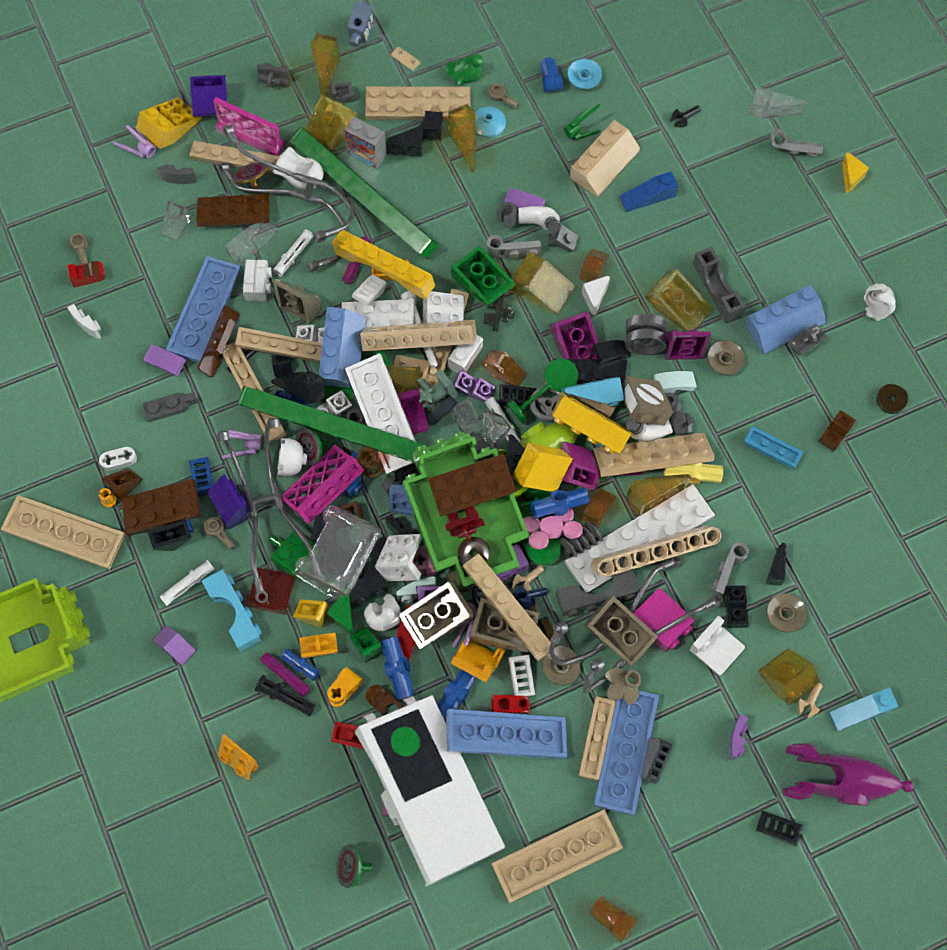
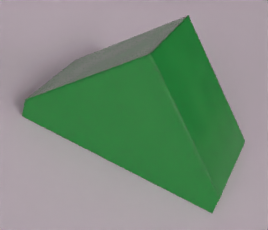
M344 591L329 609L327 616L351 635L354 634L349 591Z
M367 627L349 636L365 663L382 653L380 643Z

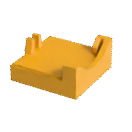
M464 639L451 664L487 682L500 664L506 650L497 648L494 653L475 642H471V640H469L466 646L464 645Z

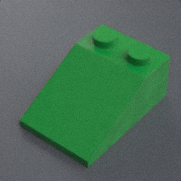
M480 246L451 266V277L462 289L486 306H489L516 284Z

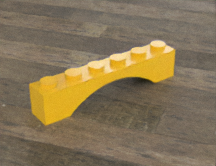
M345 230L339 232L332 241L336 255L350 262H359L378 269L393 278L409 292L426 300L435 287L432 274Z

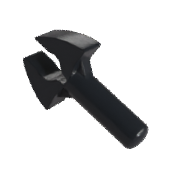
M697 105L684 113L680 112L677 108L673 112L670 122L675 119H681L675 122L674 127H686L688 124L686 119L700 112L701 108Z

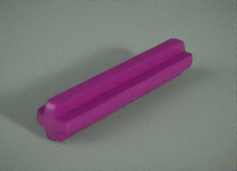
M361 237V239H363L364 241L371 243V240L368 239V237ZM349 262L342 277V281L345 284L352 283L361 263Z
M266 652L260 660L264 665L303 697L310 692L311 689L307 684Z

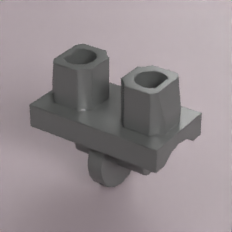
M267 62L263 65L258 64V82L267 83L269 88H272L273 84L288 87V66L281 65L278 68L273 67L271 63Z
M815 323L792 338L789 343L795 353L802 356L826 340L827 336Z

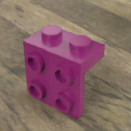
M419 389L398 393V398L412 433L418 434L428 431L429 427L424 408L422 407L423 403L419 402L421 399Z

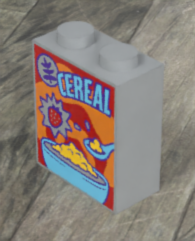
M353 117L344 130L347 154L378 169L386 157L385 132Z

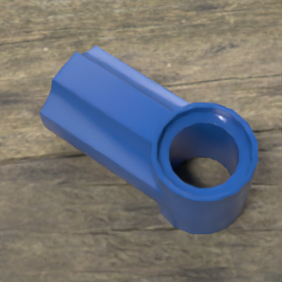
M551 57L544 58V60L540 61L544 92L563 90L561 74H558L555 59Z

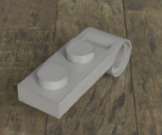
M775 129L770 134L773 146L787 149L789 153L799 154V152H806L807 155L817 156V153L822 154L823 152L821 143L788 140L787 135L782 129ZM777 135H783V139L780 142H775L774 138Z
M492 235L487 240V254L491 258H534L541 254V241L503 243V239L500 236Z
M736 542L733 544L726 560H721L717 572H720L719 579L715 578L711 588L714 590L713 594H718L722 597L733 564H741L746 559L749 549L745 543ZM734 550H739L743 556L735 555Z

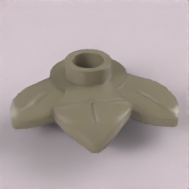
M613 668L605 673V678L611 682L607 690V697L609 699L619 700L624 698L628 705L633 704L638 699V687L641 684V676L637 671ZM628 677L633 678V683L628 682Z

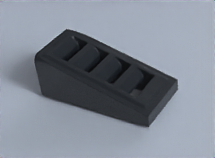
M499 384V405L501 407H508L507 403L512 400L520 407L527 401V393L532 396L536 388ZM505 393H509V398H505ZM513 393H516V399H513ZM520 393H524V400H520Z
M781 543L776 551L766 581L767 585L781 586L785 581L786 543Z
M649 738L642 779L652 784H657L670 754L671 743L663 739Z
M762 810L756 831L797 847L803 825ZM767 818L771 819L768 829H764ZM775 821L779 822L776 833L772 832ZM783 824L787 825L785 834L781 835ZM791 828H794L793 837L789 838Z

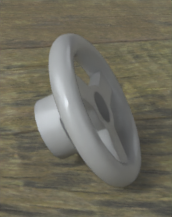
M543 387L538 388V389L532 394V396H533L534 394H536V393H537L540 389H542ZM549 388L545 392H553L557 395L552 398L539 396L530 404L533 414L544 421L554 420L555 417L552 416V412L562 393ZM536 401L541 403L540 409L542 413L537 410Z

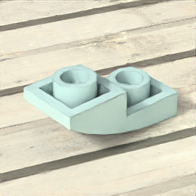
M673 371L654 375V380L660 382L664 393H674L676 390L694 391L697 388L694 374L690 371Z
M435 576L423 578L404 586L397 591V601H402V603L413 602V599H417V586H436Z

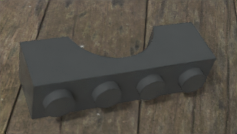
M711 246L696 252L692 264L725 323L741 317L746 306L739 293L732 291L726 284L722 275L720 260L713 247Z
M633 569L614 574L611 586L603 593L588 594L574 584L557 589L556 598L562 617L567 615L568 617H574L579 615L581 611L593 612L597 610L609 596H614L619 601H633L639 592Z

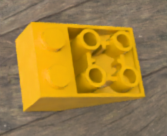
M177 97L140 111L136 129L159 149L174 144L201 121L202 117H193L192 108Z

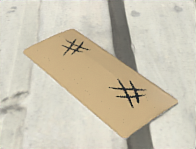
M397 47L391 53V56L412 71L421 63L400 47Z
M396 355L393 367L423 373L427 361Z

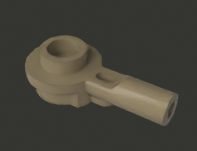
M495 83L489 87L488 93L493 100L504 101L514 109L519 106L517 101L505 93L506 90L503 85Z
M79 233L72 235L69 240L71 249L78 252L81 265L88 264L89 262L84 250L88 245L87 238Z
M211 517L205 522L204 529L208 535L215 538L218 537L229 550L235 547V544L224 533V524L221 519Z

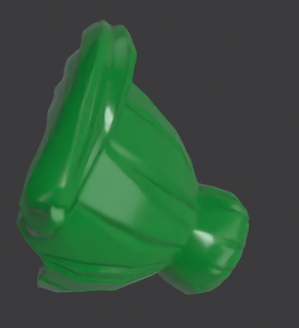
M473 54L471 57L466 56L456 62H450L446 66V73L459 86L462 83L475 82L482 76L481 66L484 63L483 57L479 54Z

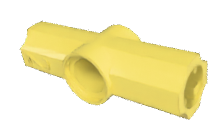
M696 463L664 468V478L683 479L691 484L700 483L701 481L721 483L723 466Z

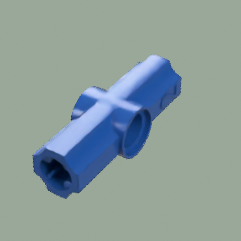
M585 487L569 492L555 490L551 493V497L529 503V508L534 519L549 514L563 516L568 512V509L589 503L590 498Z
M398 636L380 641L386 660L384 664L387 677L392 680L397 700L414 695V689L409 676L411 671L410 664L403 655Z
M462 669L456 678L448 684L443 692V697L437 704L445 723L446 711L448 709H456L458 705L460 706L464 702L470 687L477 678Z

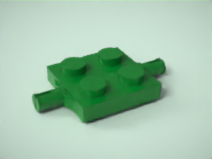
M295 531L283 541L275 535L270 537L269 542L277 546V550L270 556V561L301 582L307 575L313 572L310 552ZM308 540L314 549L316 559L320 562L325 556L326 551ZM320 567L322 575L325 576L327 571Z

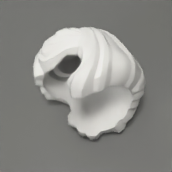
M874 284L866 289L864 300L868 306L865 308L868 318L880 321L895 310L896 301L894 293L885 284Z
M386 594L383 597L385 602L382 605L374 602L366 607L364 616L372 629L386 631L401 623L402 619L399 614L402 611L391 594Z

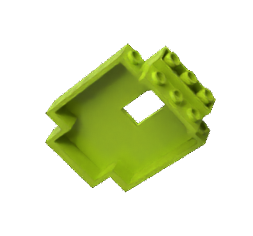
M34 578L0 593V703L74 671L72 665L75 664V661L69 652L90 644L88 637L91 634L87 625L84 626L81 619H84V615L80 607L77 608L75 605L77 597L73 590L70 591L66 586L57 588L53 583L46 586L44 582L41 583L37 578ZM40 624L48 626L50 634L44 642L16 654L14 653L9 637Z

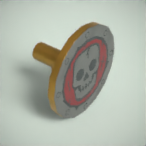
M259 162L250 163L236 170L232 178L236 183L250 182L252 188H259L257 178L261 177L267 168Z

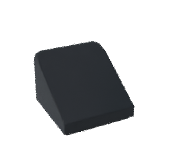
M281 355L271 356L275 377L285 373H293L290 357Z

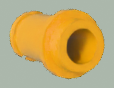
M103 488L99 491V498L104 507L109 508L116 504L117 498L108 488Z

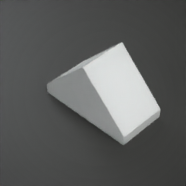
M609 276L583 284L582 294L593 315H596L609 286Z

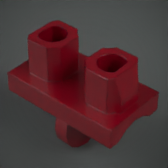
M474 506L465 509L466 517L460 519L458 513L447 515L448 523L445 524V528L452 537L457 535L458 539L465 537L467 541H471V534L477 533L476 528L485 525L484 519Z

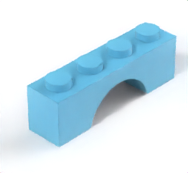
M222 569L203 579L202 583L213 603H228L235 609L236 619L229 633L240 653L261 642L259 635L262 632L257 623L252 624L250 618L253 616L248 606L244 608L241 604V601L244 599L239 590L234 591L232 585L235 583L230 573L226 575Z

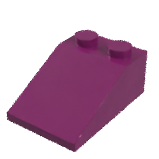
M582 311L549 324L554 342L562 358L597 359L592 347L599 342L588 311Z
M671 330L666 332L665 360L702 359L711 337V332L697 330L682 332Z

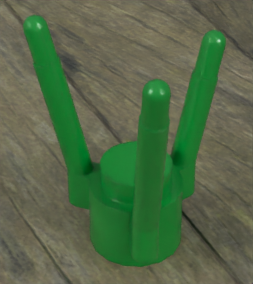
M601 104L596 105L591 110L586 109L571 123L564 126V132L569 139L575 138V140H578L581 137L600 132L599 129L580 134L582 127L579 123L600 108Z

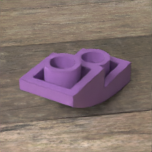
M509 188L504 202L515 204L518 210L521 207L544 206L546 200L527 192Z
M151 344L143 361L167 373L178 376L186 359Z
M462 370L458 371L453 382L456 391L482 402H486L491 398L495 389L494 385L484 379H476Z
M742 714L737 718L730 736L729 759L732 761L737 756L740 758L746 749L743 746L746 740L739 735L743 736L747 730L748 725L745 723L748 718Z

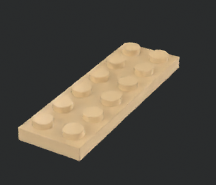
M366 87V120H423L425 111L443 112V120L470 121V87Z
M705 433L625 444L620 454L617 452L612 454L604 449L605 446L593 448V456L601 477L714 461V453Z
M17 495L0 529L4 533L110 570L125 538L124 532Z
M602 810L495 861L491 865L510 904L623 849L605 810Z

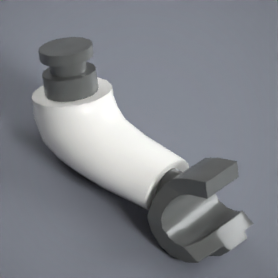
M503 202L496 211L498 220L504 222L505 228L517 224V220H519V224H538L551 234H555L561 229L559 215L549 207H521L517 211L515 204Z
M680 409L671 415L670 420L665 425L636 422L630 418L626 422V428L631 433L630 437L637 441L647 442L673 433V428L676 435H687L692 432L694 422L688 413H683V410Z

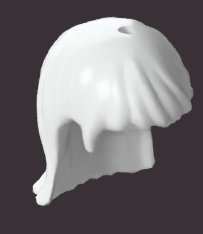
M288 147L280 155L275 164L295 174L299 173L319 180L323 179L321 165L313 159L298 155L291 147ZM273 169L274 174L283 176L294 187L300 190L306 189L307 183L295 180L293 177Z

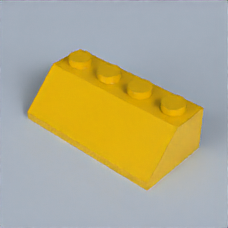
M564 392L561 393L552 412L555 422L562 426L564 424L571 426V431L578 435H581V433L587 435V440L596 445L598 442L605 446L604 449L612 454L615 452L620 454L631 436L627 428Z

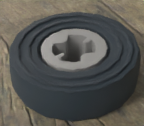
M448 397L429 414L427 420L433 426L436 425L453 410L457 402L453 397Z

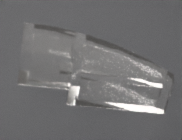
M270 223L253 224L225 246L226 252L237 262L241 263L250 254L254 255L278 232V229Z

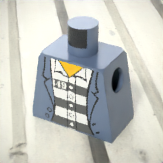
M355 1L348 24L349 44L353 47H358L360 42L366 43L375 24L372 5Z

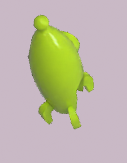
M541 421L525 432L519 442L524 448H526L529 442L561 449L563 441L574 444L578 434L571 431V426L567 424L562 426L556 422L545 425ZM497 449L498 455L504 454L506 459L507 451L504 449ZM514 480L516 492L513 494L516 500L523 495V492L528 487H523Z

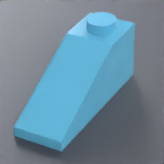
M620 377L561 388L564 393L605 404L608 403V406L618 405L619 401L624 400Z
M887 688L829 712L836 730L840 731L892 712L899 706L891 689Z

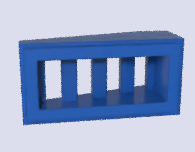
M208 456L189 461L192 478L196 480L198 496L207 495V492L214 485ZM205 463V466L196 468L194 466L196 464ZM205 469H206V471H207V472H203V473H198V474H196V471H201V470H205ZM208 476V478L197 480L199 477ZM209 482L207 485L198 486V484Z

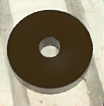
M887 384L877 393L876 402L883 412L897 414L907 405L908 396L901 386Z
M472 537L471 541L464 539L459 545L458 558L463 565L474 557L471 555L472 549H476L477 554L479 553L484 561L488 562L490 547L484 539Z
M547 617L538 619L540 630L551 642L554 631Z

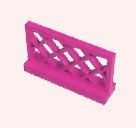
M215 97L213 103L218 123L215 125L217 131L223 133V127L231 125L239 141L270 155L278 156L285 146V141L280 139L278 125Z
M334 445L321 457L317 464L313 465L281 496L282 500L301 516L307 524H310L316 516L365 470L354 457L349 456L338 446ZM337 452V458L331 459V457ZM336 464L335 469L329 470L330 465ZM321 467H324L323 472L317 473ZM322 477L321 482L315 483L317 478ZM310 480L309 485L303 486L306 481ZM308 491L307 496L301 497L302 492ZM296 493V497L294 499L288 500L290 496Z

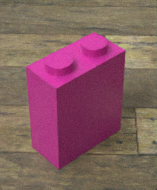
M658 588L633 614L651 631L655 632L686 614V612L662 589ZM689 617L661 633L654 643L664 652L669 648L673 650L680 641L678 639L681 635L687 636L693 629L691 625L694 619Z

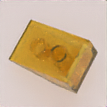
M317 33L315 39L311 41L310 49L313 52L312 60H314L321 100H325L328 92L327 87L330 86V80H332L339 62L337 37Z
M321 95L305 130L333 153L345 137V128L353 117H357L358 113Z
M465 104L449 111V133L471 172H474L477 115L474 109L471 110L469 105Z
M529 251L511 278L516 284L510 290L557 315L574 290L575 285L545 259Z
M677 269L666 272L645 296V299L659 313L684 331L694 330L712 310L711 305Z
M689 474L646 477L641 481L637 479L629 485L625 501L636 517H639L686 489L691 476Z

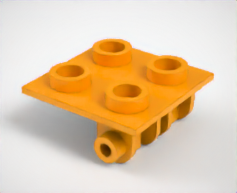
M222 735L217 754L219 759L224 764L230 765L237 775L249 780L251 772H255L259 767L257 761L226 735Z

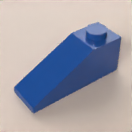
M672 171L655 176L622 194L620 200L625 211L629 212L676 197L678 184Z

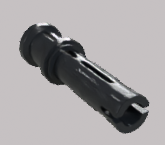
M265 675L261 676L255 687L256 692L260 691L270 696L271 700L278 699L310 717L315 704L283 689L280 683L276 684L266 679Z

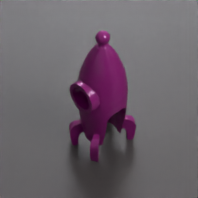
M795 743L786 748V754L798 756L796 761L829 766L835 773L833 785L799 781L798 783L795 782V787L783 788V795L789 798L803 800L818 794L838 799V803L867 806L868 801L892 795L899 791V789L911 792L914 788L910 780L901 782L889 770L866 759L838 754H818L814 745L806 743Z

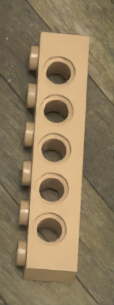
M475 320L365 327L360 333L363 351L474 344L477 338Z

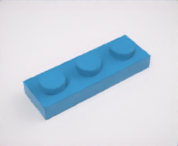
M754 426L751 427L743 442L744 445L793 470L803 454V451Z

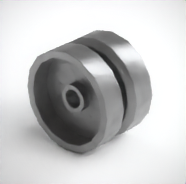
M639 314L627 319L626 349L639 355H652L664 351L667 346V336L665 335L667 330L666 320L654 314Z

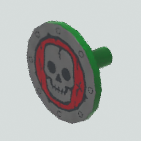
M311 428L299 430L295 439L303 447V453L307 454L306 465L311 466L319 462L323 456L322 447L328 445V441L326 439L320 440L317 433Z
M348 844L340 850L337 858V878L341 886L345 888L359 885L362 871H371L372 865L371 863L361 862L358 849L354 845Z

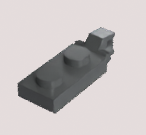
M182 392L142 404L147 421L152 422L184 413L188 406L196 404L197 400L194 392L188 394Z

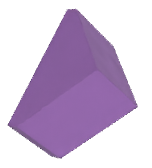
M165 626L152 640L182 666L196 651L177 632L168 626Z

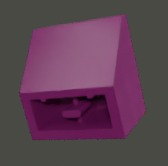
M563 441L561 449L572 457L573 460L562 482L595 490L600 471L592 451Z

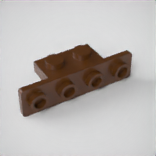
M227 305L222 308L197 367L199 371L210 378L215 375L223 356L224 348L228 344L239 318V313Z

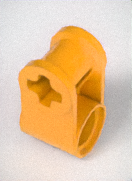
M345 667L327 691L330 704L334 707L343 706L359 688L363 678L348 667ZM340 693V695H341L340 698H339V697H335V698L333 697V694L338 695V694Z

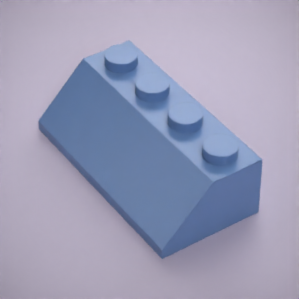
M809 285L749 315L744 326L763 355L789 343L792 338L815 323L818 327L826 324L821 299L812 286Z
M327 307L319 376L324 378L325 386L352 388L345 368L361 362L362 343L360 333L365 328L366 317L346 308Z

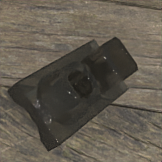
M505 294L487 306L488 309L496 310L495 314L485 312L483 324L493 326V331H498L501 317L503 318V323H508V319H513L515 316V312L511 310V305L507 304L503 308Z

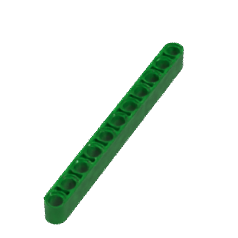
M299 126L289 141L307 157L317 161L330 177L428 260L439 247V244L313 135Z
M243 386L237 402L240 406L415 463L412 457L413 452L416 451L415 448L425 445L247 386Z

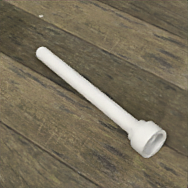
M409 291L403 293L401 300L414 299L415 301L414 324L422 323L416 308V295ZM424 347L430 366L435 368L437 361L432 348Z

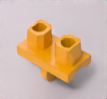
M335 633L299 638L302 658L338 653Z

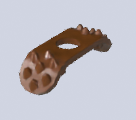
M373 685L366 691L365 700L383 716L388 714L387 707L390 704L397 705L398 710L404 707L380 685Z

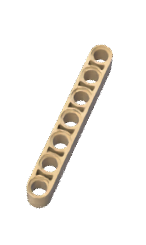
M707 525L596 557L591 562V569L595 574L604 577L715 545L721 539V532L718 528ZM711 531V537L708 539L707 534ZM693 536V537H694V541H693V543L690 545V541H689V540H690V538ZM676 541V548L673 550L672 543ZM658 546L659 551H658V553L655 555V554H654V549ZM640 551L641 557L639 560H636V554ZM622 557L623 563L619 566L618 559ZM604 562L605 569L600 571V565Z

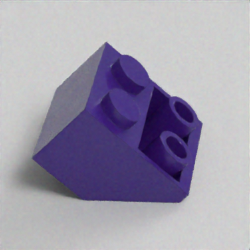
M226 76L190 77L193 117L216 116L213 103L215 97L228 102Z
M224 474L207 493L229 530L249 519L246 513L249 509L244 498L239 494L232 478L228 480Z

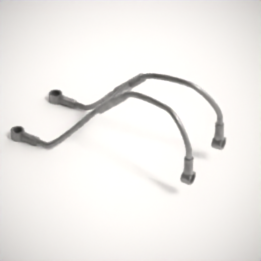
M231 125L223 127L225 137H229L242 154L293 177L295 180L307 183L305 193L294 189L244 187L233 181V174L230 171L229 164L227 162L220 163L218 165L220 172L225 174L229 182L236 189L255 193H287L293 197L327 206L335 215L341 227L315 232L313 237L318 243L324 242L326 238L334 236L343 230L349 232L347 227L353 221L354 208L341 192L332 185L327 184L326 181L299 173H292L249 153L241 146ZM313 186L330 189L345 203L350 210V216L346 223L329 202L325 201L324 198L312 195ZM335 255L319 261L312 260L308 263L307 267L314 273L321 267L336 261L340 256Z
M269 418L264 433L269 485L272 494L254 499L233 447L228 440L230 439L228 431L221 430L216 433L218 442L224 441L229 450L244 488L243 493L250 516L253 519L251 565L256 588L255 597L259 603H264L268 599L256 564L259 517L256 506L275 501L278 512H280L281 516L292 527L310 552L314 584L322 587L326 582L325 577L321 573L319 561L316 559L313 547L285 513V506L277 482L274 480L269 433L271 428L280 426L279 418ZM317 578H323L321 583H316ZM259 594H265V598L259 599Z
M679 556L671 557L651 571L629 609L632 613L635 611L655 574L671 567L678 568L682 561ZM713 594L709 600L701 603L700 606L654 633L658 636L702 610L705 611L711 607L718 608L723 601L722 597L718 594ZM561 621L553 627L554 634L551 638L549 654L555 663L565 666L594 655L606 647V645L600 641L595 645L594 649L585 654L564 661L560 660L555 655L554 647L559 643L562 635L568 632L567 624ZM620 658L613 668H622L626 665V662ZM595 659L590 662V671L582 689L584 693H589L607 680L605 676H602L590 685L598 672L604 669V663L601 659Z

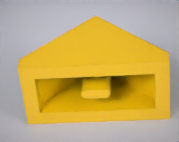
M846 153L842 161L845 192L850 193L865 178L869 167L851 153Z
M300 599L293 617L322 628L329 609L324 601Z

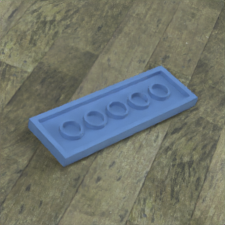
M206 256L167 345V351L184 359L200 363L222 308L227 305L242 270L241 266Z
M639 690L638 699L631 705H628L624 698L616 700L594 801L595 807L634 816L648 742L649 738H651L659 695Z
M448 709L446 711L447 752L551 759L567 758L565 717Z

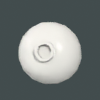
M281 438L277 475L293 476L301 470L302 465H306L307 454L303 453V447L296 440Z

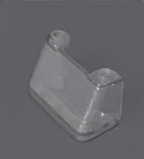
M333 505L327 507L322 514L324 517L323 522L326 524L310 555L304 558L301 557L297 561L294 572L296 576L331 598L343 597L349 594L381 533V528Z

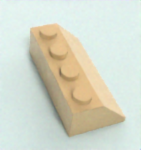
M613 120L573 164L570 179L596 197H599L640 151V147L630 131Z

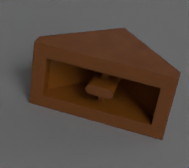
M129 467L103 478L106 487L120 500L128 496L142 481V478Z

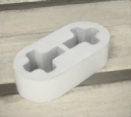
M123 447L103 453L99 458V463L104 470L113 471L133 465L137 460V455L131 447ZM126 453H129L131 455L129 456V460L125 459ZM107 458L112 460L110 465L106 464Z

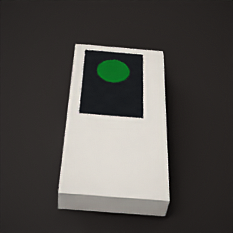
M432 695L417 702L413 696L403 699L407 704L406 707L377 719L373 713L363 716L367 723L359 726L354 732L378 772L385 788L381 798L394 825L397 826L399 823L426 881V887L505 848L461 754L458 752H447V725Z

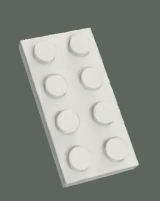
M414 299L373 301L368 305L361 302H342V308L366 317L365 327L414 324Z

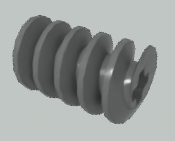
M586 522L585 527L582 526V535L578 538L571 539L566 536L565 538H559L561 550L568 559H570V554L577 557L576 550L584 553L583 546L589 550L590 542L596 546V538L601 542L603 541V537L595 524Z

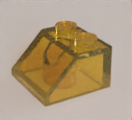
M789 648L758 670L761 677L776 696L789 705L820 682L814 665Z

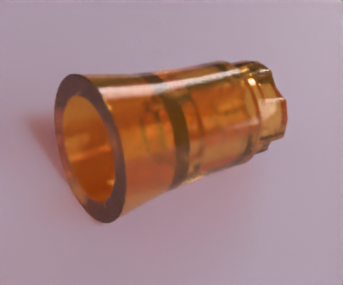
M363 447V449L358 451L357 461L365 470L362 474L370 478L379 476L384 470L379 454L371 447Z
M602 896L589 912L621 944L638 921V918L626 913Z

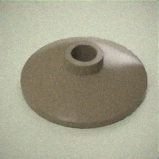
M722 340L710 347L708 362L717 373L732 375L741 370L745 362V356L739 345L732 341Z
M777 595L769 602L767 607L768 620L779 631H797L806 621V607L794 595ZM782 612H786L788 618H784Z
M557 646L554 648L555 655L562 661L577 657L568 647ZM549 653L543 657V671L551 682L562 686L569 685L579 676V661L565 666L560 665L561 670H558L557 663L553 661Z

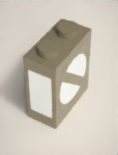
M627 376L621 386L624 397L623 401L632 421L665 425L671 417L673 410L660 382Z

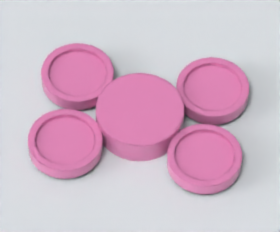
M570 508L563 516H548L543 518L541 522L537 518L534 519L533 516L523 518L527 531L531 534L529 537L530 546L535 549H543L548 545L549 539L557 538L562 533L571 539L580 537L583 528L580 523L572 521L574 511Z

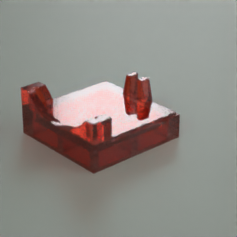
M257 568L268 599L264 603L257 601L253 580L250 594L246 598V605L250 608L286 615L296 578L292 575L281 573L279 570L274 571L273 568L270 570ZM259 594L258 598L264 599L265 594Z

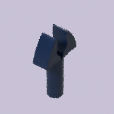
M523 585L516 589L513 596L524 597L517 601L521 606L529 607L532 603L530 599L546 595L547 590L546 588L526 591Z

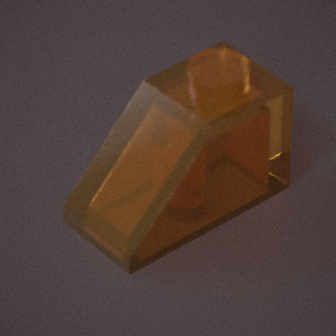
M592 248L582 266L580 280L591 282L599 279L609 254Z
M490 350L481 364L492 377L507 385L519 386L526 376V373L505 351Z
M599 488L585 509L582 521L593 523L599 529L617 497Z

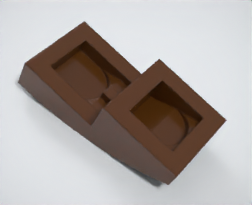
M840 410L818 442L834 452L856 420Z

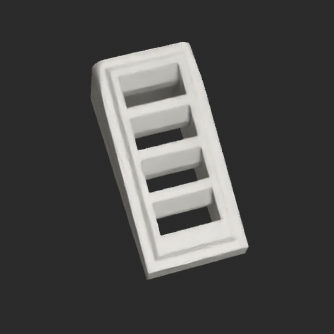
M371 275L352 294V297L368 305L384 293L387 282L375 275Z
M529 655L509 657L508 663L514 695H535ZM524 662L525 665L515 667L514 663ZM526 670L525 674L516 675V671ZM521 678H527V679H528L527 682L517 683V679H521ZM529 686V690L518 691V687Z

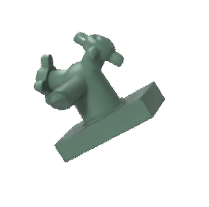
M441 369L435 373L438 382L433 387L423 378H418L417 380L422 387L419 389L421 392L419 402L423 403L425 401L422 405L423 408L427 407L434 410L436 408L435 403L447 394L454 399L459 396L453 383Z

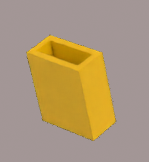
M528 442L512 478L523 487L553 492L558 490L573 458L562 449Z

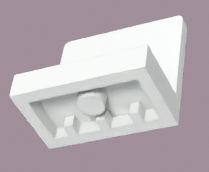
M431 292L426 300L423 299L422 323L463 320V295Z
M420 534L388 536L375 565V568L386 581L419 580L421 573L412 560L422 539Z
M720 616L709 625L690 648L694 655L719 676L725 672L745 649V646L722 627L724 620Z

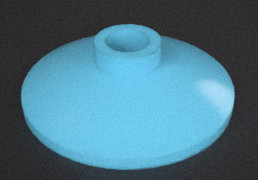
M590 59L576 60L568 69L569 81L580 89L593 88L600 83L602 78L600 66Z
M483 107L473 114L471 125L478 135L495 137L505 129L506 118L497 108Z

